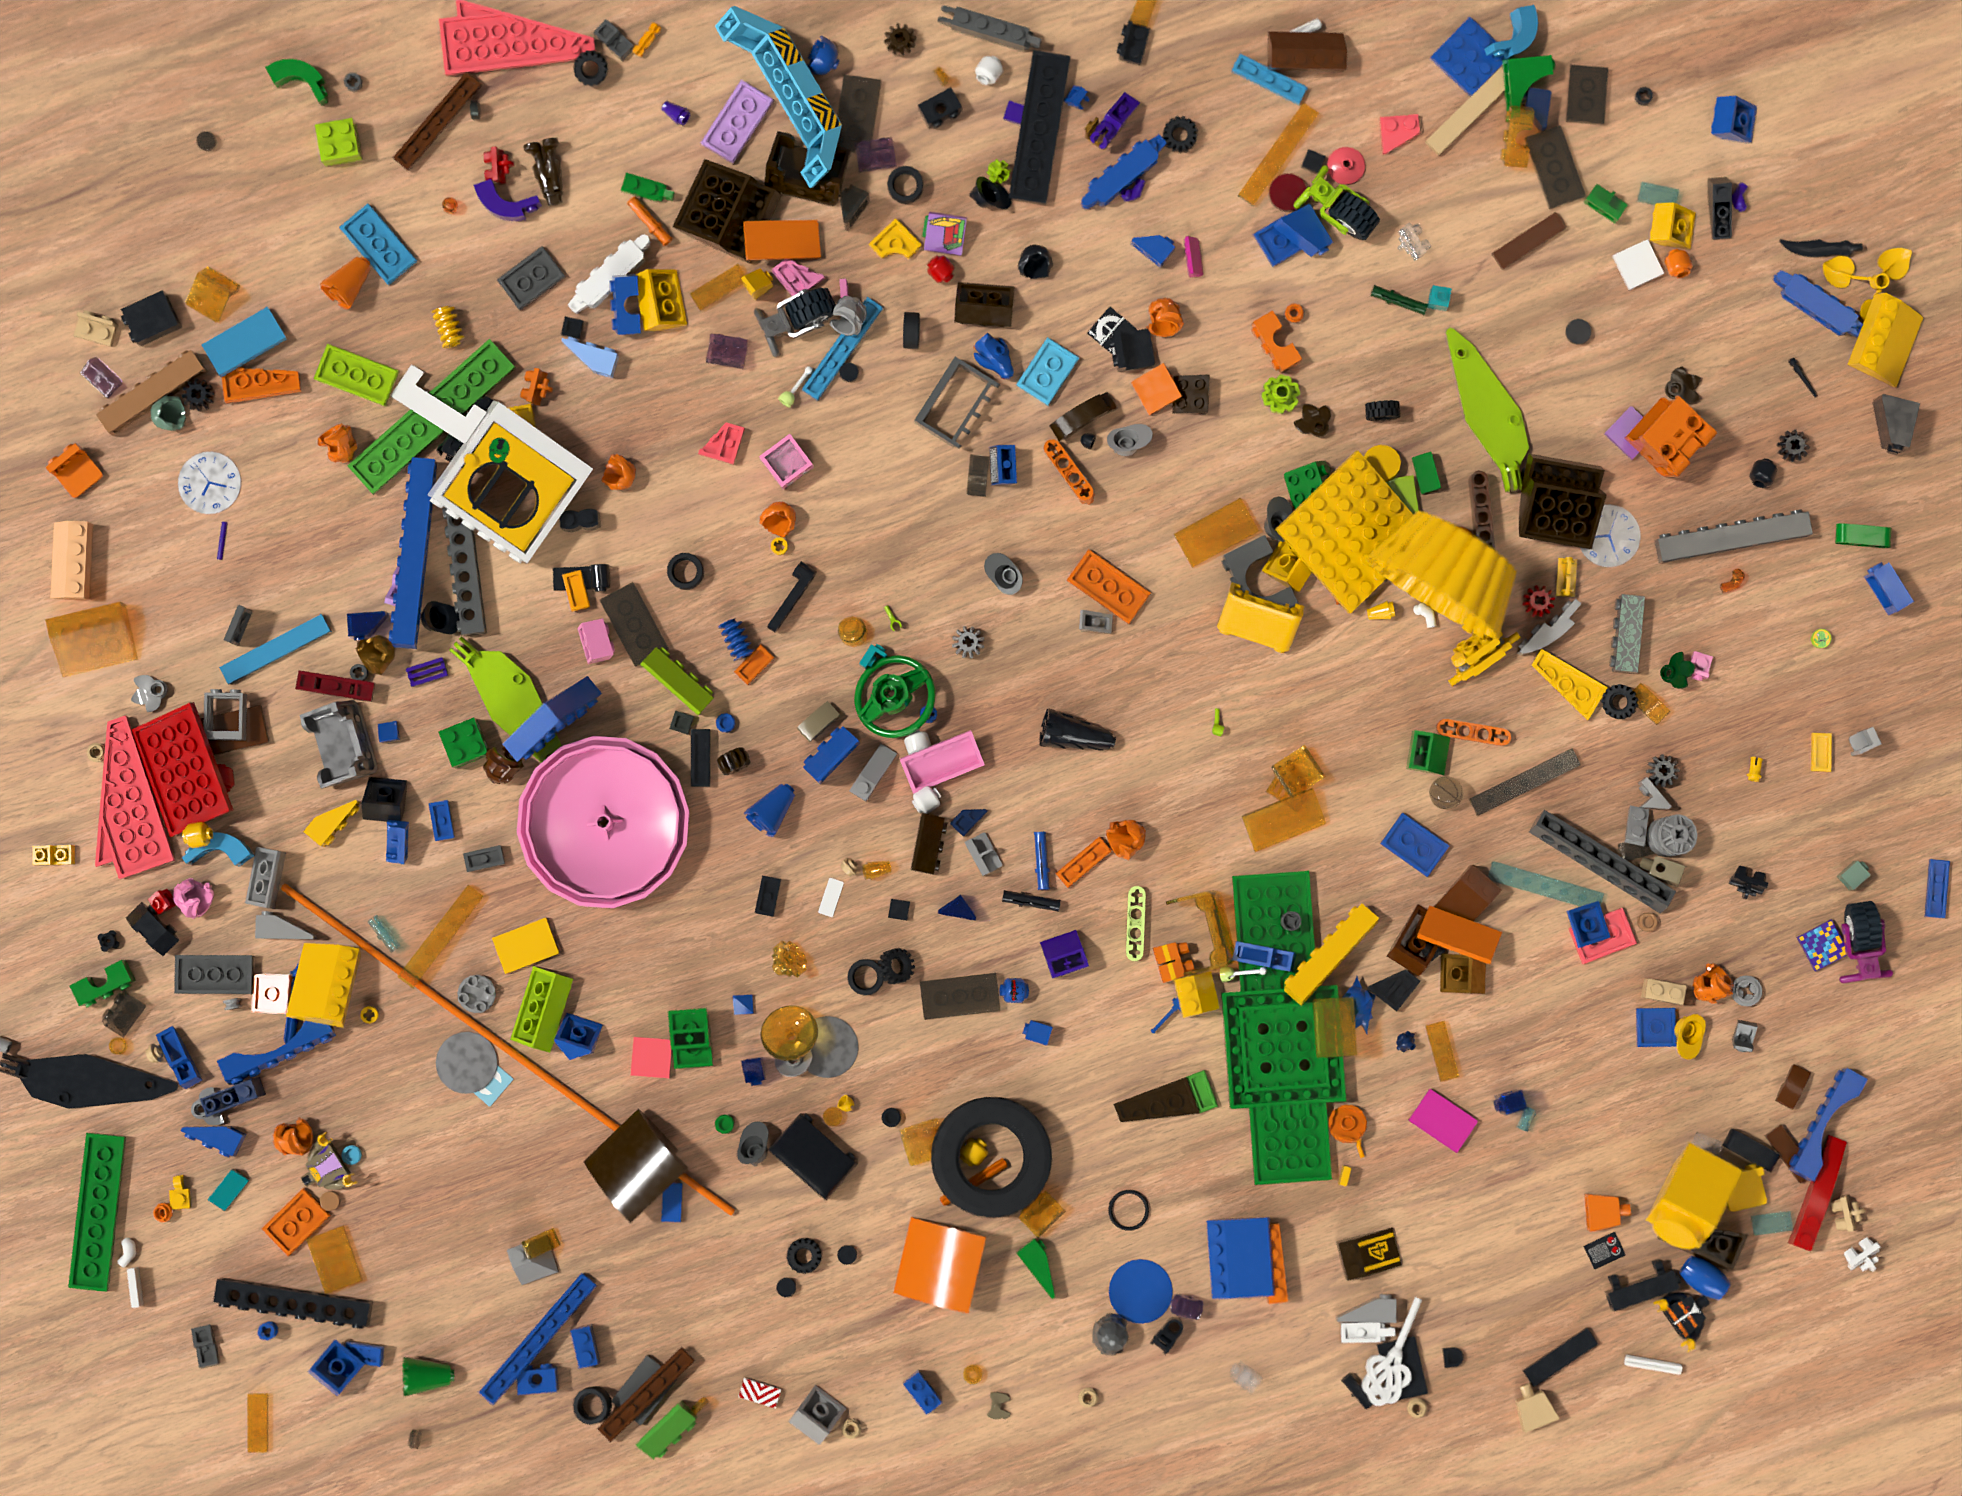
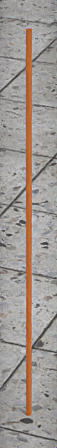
M286 883L282 885L281 890L607 1127L613 1131L620 1127ZM683 1173L679 1177L680 1180L732 1216L735 1209L687 1174Z

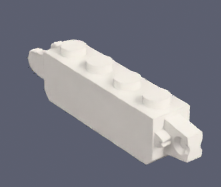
M641 235L634 242L631 239L628 242H622L614 255L610 254L607 256L600 268L596 267L590 273L591 276L586 281L582 280L576 286V295L569 302V308L577 314L587 306L595 309L612 293L609 289V281L612 280V275L633 274L645 262L644 252L651 244L648 236Z

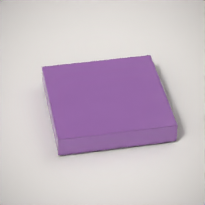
M1632 406L1604 433L1631 460L1639 452L1625 437L1643 418Z

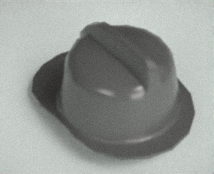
M1280 496L1271 499L1267 506V518L1264 522V529L1272 540L1285 542L1275 529L1293 511L1289 501Z
M993 553L989 555L984 564L987 576L1002 593L1007 595L1017 593L1023 583L1021 568L1004 554Z
M752 1122L743 1130L737 1150V1158L741 1163L758 1166L759 1163L766 1159L768 1155L767 1142L769 1131L764 1123Z

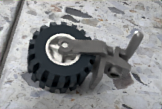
M818 288L811 291L803 289L798 294L778 303L777 314L765 318L759 308L754 309V314L761 329L765 332L764 336L772 355L778 357L779 350L774 336L779 337L781 333L787 331L790 337L798 338L812 330L819 329L824 326V321L833 316V310L836 305L828 288Z

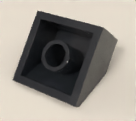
M369 777L361 802L362 818L364 820L384 822L388 820L402 821L405 810L407 780Z

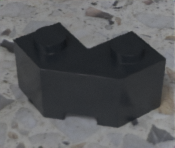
M141 902L126 917V920L136 933L139 932L146 939L145 942L151 948L164 956L179 941L176 936L177 931L172 925H165L161 922L151 905L147 906Z

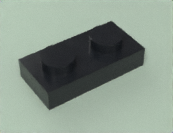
M762 875L755 908L756 914L774 917L782 879Z

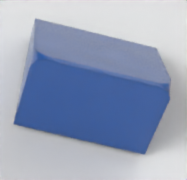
M397 721L378 724L380 743L400 740Z

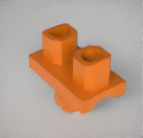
M534 368V371H526L525 381L531 384L529 389L523 388L521 390L520 397L533 405L540 406L541 399L546 397V393L553 391V388L548 386V373L541 371L539 368Z

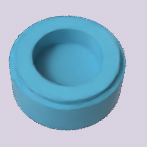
M355 1145L345 1147L341 1154L342 1160L349 1165L358 1163L362 1157L360 1148Z

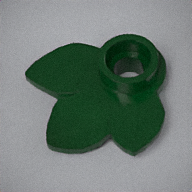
M1678 652L1670 658L1669 664L1661 668L1660 676L1663 681L1671 683L1674 688L1683 689L1688 686L1687 678L1694 673L1696 665L1691 661H1684V653Z

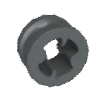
M348 73L344 78V84L348 90L355 92L362 87V79L356 73ZM352 78H355L356 81L358 80V83H355L352 87V85L350 83L348 84V82L352 81Z
M361 664L352 666L350 669L352 679L361 681L367 679L369 673L365 666ZM359 668H362L361 671L364 673V675L360 676V678H356L357 675L354 673L355 670H359Z

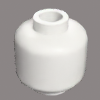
M995 56L983 57L975 68L977 80L984 85L994 84L1003 72L1001 61Z
M919 729L904 739L909 755L931 746L928 734L924 731L920 732Z
M926 786L913 794L914 800H912V804L920 814L922 812L929 814L940 806L939 798L941 795L935 787L931 789L929 786Z

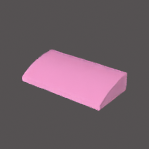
M971 730L900 758L913 794L926 786H934L985 765Z

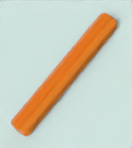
M1001 1158L968 1179V1181L977 1187L1008 1167V1164L1004 1158ZM945 1195L940 1197V1201L944 1206L951 1203Z

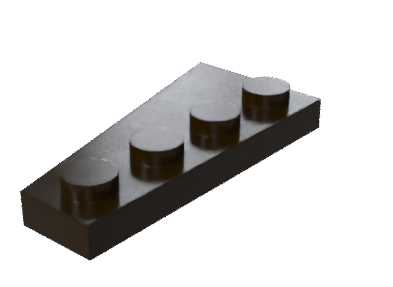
M1186 1077L1114 1103L1120 1122L1199 1114Z

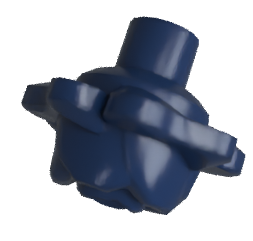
M1409 1031L1400 1034L1396 1041L1398 1045L1397 1050H1401L1403 1053L1409 1049L1414 1050L1416 1047L1414 1043L1415 1034Z

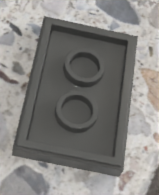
M541 246L499 277L497 281L521 311L564 279L565 275L544 247Z
M647 1355L614 1396L612 1403L619 1408L661 1365ZM676 1380L634 1421L642 1425Z

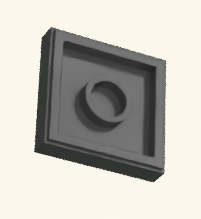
M241 605L237 606L224 641L239 646L252 615L251 610Z

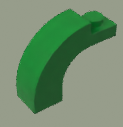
M283 59L265 67L277 88L290 81H303L311 87L321 106L328 103L326 97L329 95L324 86H321L326 82L321 74L310 64L297 59Z

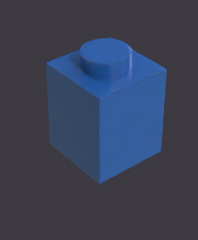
M1030 1020L1029 1024L1025 1023L1022 1034L1026 1035L1025 1039L1047 1046L1053 1027Z

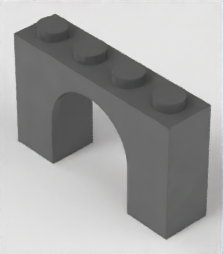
M1265 535L1223 555L1221 563L1225 571L1229 570L1232 576L1230 578L1231 583L1241 585L1240 590L1244 593L1245 590H1248L1250 595L1283 606L1287 603L1289 608L1294 607L1295 603L1299 604L1291 587L1274 595L1263 597L1254 594L1246 584L1245 576L1248 567L1273 553Z

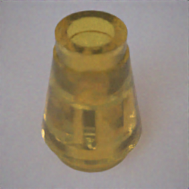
M876 861L863 864L862 870L865 880H873L891 872L890 862Z

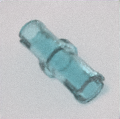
M375 915L373 917L374 921L371 918L367 923L376 932L377 938L382 940L390 950V953L395 951V948L398 949L401 945L390 933V928H387L379 916Z

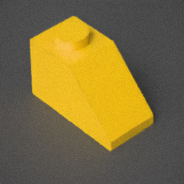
M761 268L741 278L744 287L754 300L773 287L771 282L773 278L767 271L763 272Z

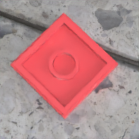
M634 1037L631 1076L670 1078L672 1055L670 1039Z

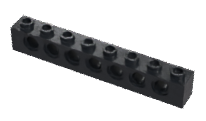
M228 1278L217 1279L213 1299L214 1303H219V1307L230 1308V1305L238 1306L237 1309L249 1311V1308L257 1309L256 1312L268 1314V1311L276 1312V1316L287 1317V1314L295 1315V1319L306 1320L307 1317L314 1318V1322L325 1323L326 1320H329L338 1326H344L345 1323H348L357 1329H364V1326L370 1325L373 1301ZM233 1290L239 1291L240 1298L238 1300L232 1297ZM252 1293L258 1294L259 1301L257 1303L251 1300ZM271 1296L277 1297V1306H273L270 1303ZM290 1299L297 1301L296 1309H292L289 1306ZM309 1302L316 1304L315 1312H311L308 1309ZM328 1305L335 1307L336 1312L334 1315H330L327 1312ZM347 1308L354 1310L355 1315L353 1318H349L346 1315Z

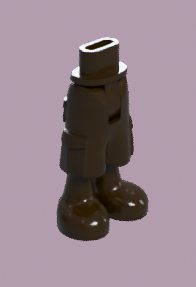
M556 137L542 140L547 156L545 163L540 142L523 145L524 151L531 154L535 159L536 163L532 166L536 180H538L543 197L547 200L548 206L563 203L561 198L563 194L562 169L560 160L555 159V148L559 143Z

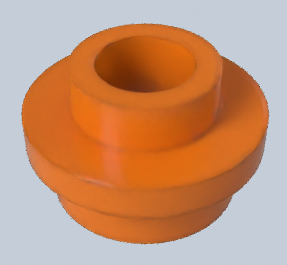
M1296 303L1290 304L1285 310L1286 319L1292 323L1301 321L1304 316L1303 308ZM1293 310L1297 311L1298 315L1295 317L1291 315V311Z
M167 1203L158 1204L153 1211L154 1218L160 1222L169 1221L172 1217L171 1206Z

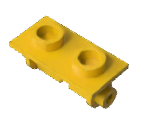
M1573 557L1558 558L1556 596L1575 597L1577 559H1573Z

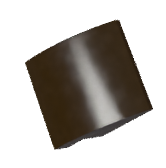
M704 159L672 227L712 248L750 263L751 260H746L743 222L770 221L781 198V194L775 189L759 184L748 174Z
M1529 454L1520 497L1519 537L1592 549L1607 496L1600 489L1605 470L1597 465Z
M639 1108L583 1161L604 1194L630 1224L688 1169L676 1156L675 1153L678 1149Z

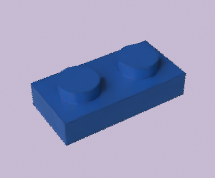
M449 801L428 803L435 841L455 838Z

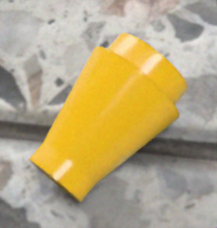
M1385 601L1367 609L1369 620L1391 619V617L1396 616L1393 601Z

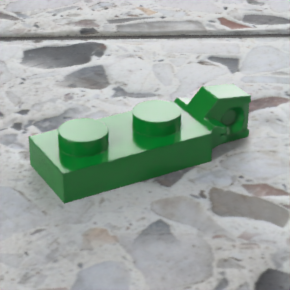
M627 172L621 187V192L657 203L662 202L663 199L673 201L675 195L673 191L667 190V185Z

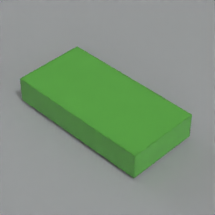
M1204 1070L1186 1076L1199 1113L1218 1107Z

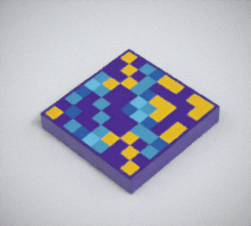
M1832 919L1796 937L1814 971H1818L1846 956L1844 942Z

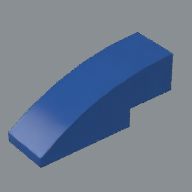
M1236 941L1232 960L1293 972L1296 953Z
M171 1026L156 1034L170 1068L173 1069L179 1085L186 1090L202 1081L199 1071L175 1027Z

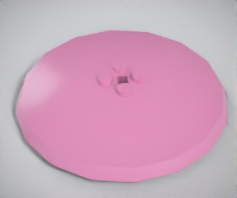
M591 736L561 746L534 769L519 799L517 835L528 867L549 891L579 906L615 908L646 898L672 875L687 845L689 809L679 779L657 753L627 738ZM606 817V820H609V824L604 828L603 825H600V822Z

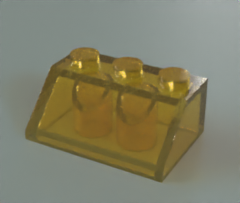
M1354 997L1313 999L1316 1057L1357 1056Z

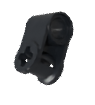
M1178 1317L1169 1318L1154 1335L1150 1344H1155L1166 1355L1183 1331L1182 1321ZM1172 1322H1177L1180 1325L1177 1331L1169 1329V1325Z

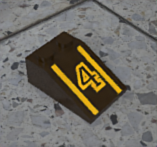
M1392 1227L1336 1241L1344 1276L1347 1281L1402 1266Z

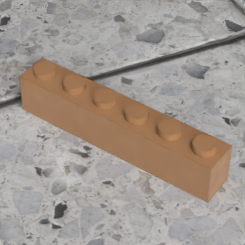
M192 350L182 352L177 360L166 363L161 371L151 373L147 376L146 381L132 386L130 392L117 396L115 402L99 409L100 412L96 416L107 432L114 436L151 411L152 405L164 396H173L182 390L183 387L188 386L189 381L194 382L195 379L207 373L208 371Z

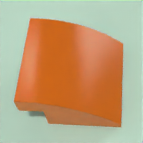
M911 1217L893 1293L969 1314L986 1236L967 1232L965 1229Z

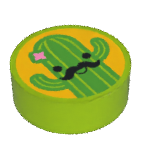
M1818 629L1811 635V643L1816 648H1825L1831 642V635L1825 629Z

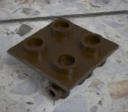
M1210 375L1174 376V381L1183 397L1173 402L1172 413H1198L1199 415H1206L1209 404Z

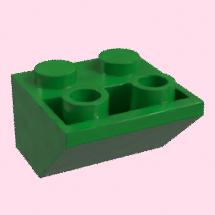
M1418 730L1412 731L1406 769L1444 776L1450 737Z

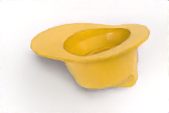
M1698 1014L1684 1016L1675 1025L1674 1032L1677 1037V1050L1679 1055L1686 1060L1695 1058L1702 1046L1706 1023L1704 1018Z

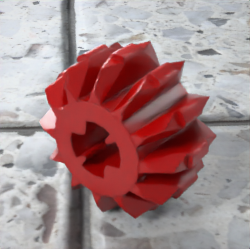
M1535 585L1534 591L1528 588V594L1523 595V598L1528 601L1523 602L1522 605L1529 606L1525 612L1528 613L1532 610V617H1535L1537 612L1540 618L1543 617L1544 613L1548 615L1550 614L1548 608H1554L1555 606L1550 603V601L1555 600V597L1548 596L1552 591L1545 592L1546 586H1542L1539 590L1538 585ZM1539 598H1541V599L1543 600V601L1541 602L1542 605H1541V604L1536 605V604H1535V601H1536L1537 599H1539Z

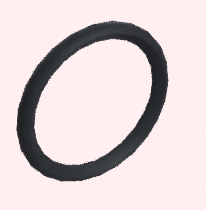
M1123 1190L1115 1194L1111 1199L1108 1214L1116 1227L1121 1230L1132 1231L1140 1228L1146 1222L1149 1215V1205L1141 1193L1134 1190ZM1124 1194L1138 1196L1145 1206V1215L1142 1221L1132 1227L1119 1224L1112 1213L1115 1200Z

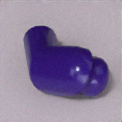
M1137 179L1134 188L1121 191L1122 199L1127 202L1138 199L1146 182L1142 179Z
M1742 182L1739 183L1732 194L1733 206L1740 212L1745 211L1747 208L1743 194L1748 186Z

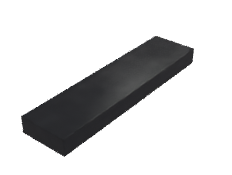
M1586 1327L1522 1371L1532 1386L1535 1387L1598 1345V1343Z

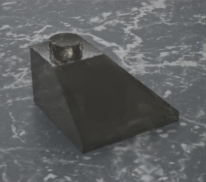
M850 185L849 188L845 187L839 196L841 197L840 203L844 227L847 232H849L870 203L869 193L853 185Z

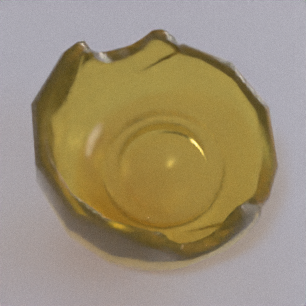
M854 616L846 617L838 625V635L845 645L857 647L866 641L868 629L860 618Z

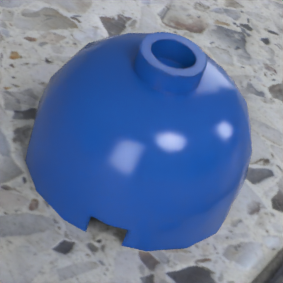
M820 36L821 41L817 40L807 57V59H810V63L806 65L811 73L825 75L831 69L835 70L840 60L837 59V46L826 37Z

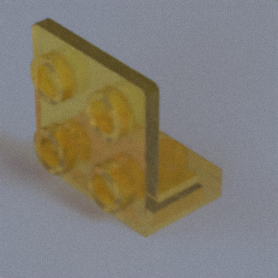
M208 266L197 273L185 304L217 323L220 321L229 297L238 292L240 285Z
M938 1118L899 1129L910 1166L931 1160L932 1143L938 1126H940Z

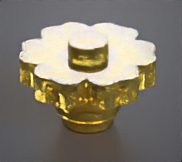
M781 941L773 947L774 954L772 959L774 962L772 969L777 975H787L788 977L794 975L799 977L807 970L805 966L807 964L806 956L803 952L799 951V947L796 944H793L791 941L787 943Z

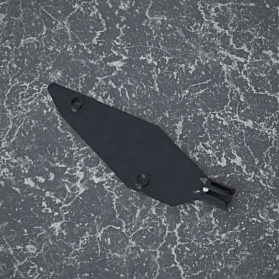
M3 1053L2 1058L6 1060H0V1066H2L0 1067V1072L19 1078L31 1097L67 1109L153 1100L178 1089V1084L174 1081L88 1054L25 1060ZM147 1081L152 1082V1087L147 1086Z

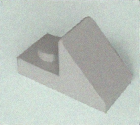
M1080 610L1079 629L1081 632L1092 631L1111 634L1113 615Z
M1647 777L1638 782L1640 785L1639 790L1642 794L1650 797L1639 806L1640 808L1668 810L1672 807Z

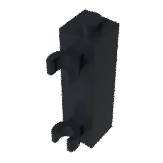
M1656 1259L1651 1261L1656 1272L1654 1275L1622 1286L1617 1275L1608 1276L1612 1289L1605 1291V1295L1610 1309L1615 1312L1680 1289L1679 1284L1681 1280L1678 1273H1674V1270L1671 1269L1664 1271L1662 1261Z

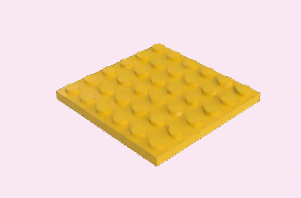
M1356 450L1275 530L1346 612L1351 614L1386 580L1385 577L1369 565L1365 558L1412 517L1413 513L1365 457Z

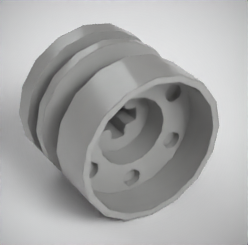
M1677 814L1653 821L1647 830L1646 837L1649 847L1655 854L1662 857L1686 854L1692 850L1698 835L1692 820L1684 815Z

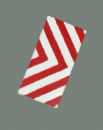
M744 1378L738 1397L776 1408L781 1389Z

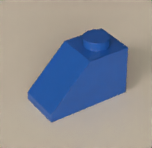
M1161 235L1135 237L1131 240V245L1159 268L1175 250L1174 242L1167 236L1165 238Z

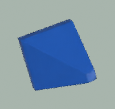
M753 994L733 995L734 1015L754 1014Z

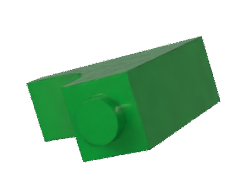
M1552 55L1502 60L1507 118L1520 116L1521 101L1527 89L1538 79L1553 74L1555 61L1552 59Z

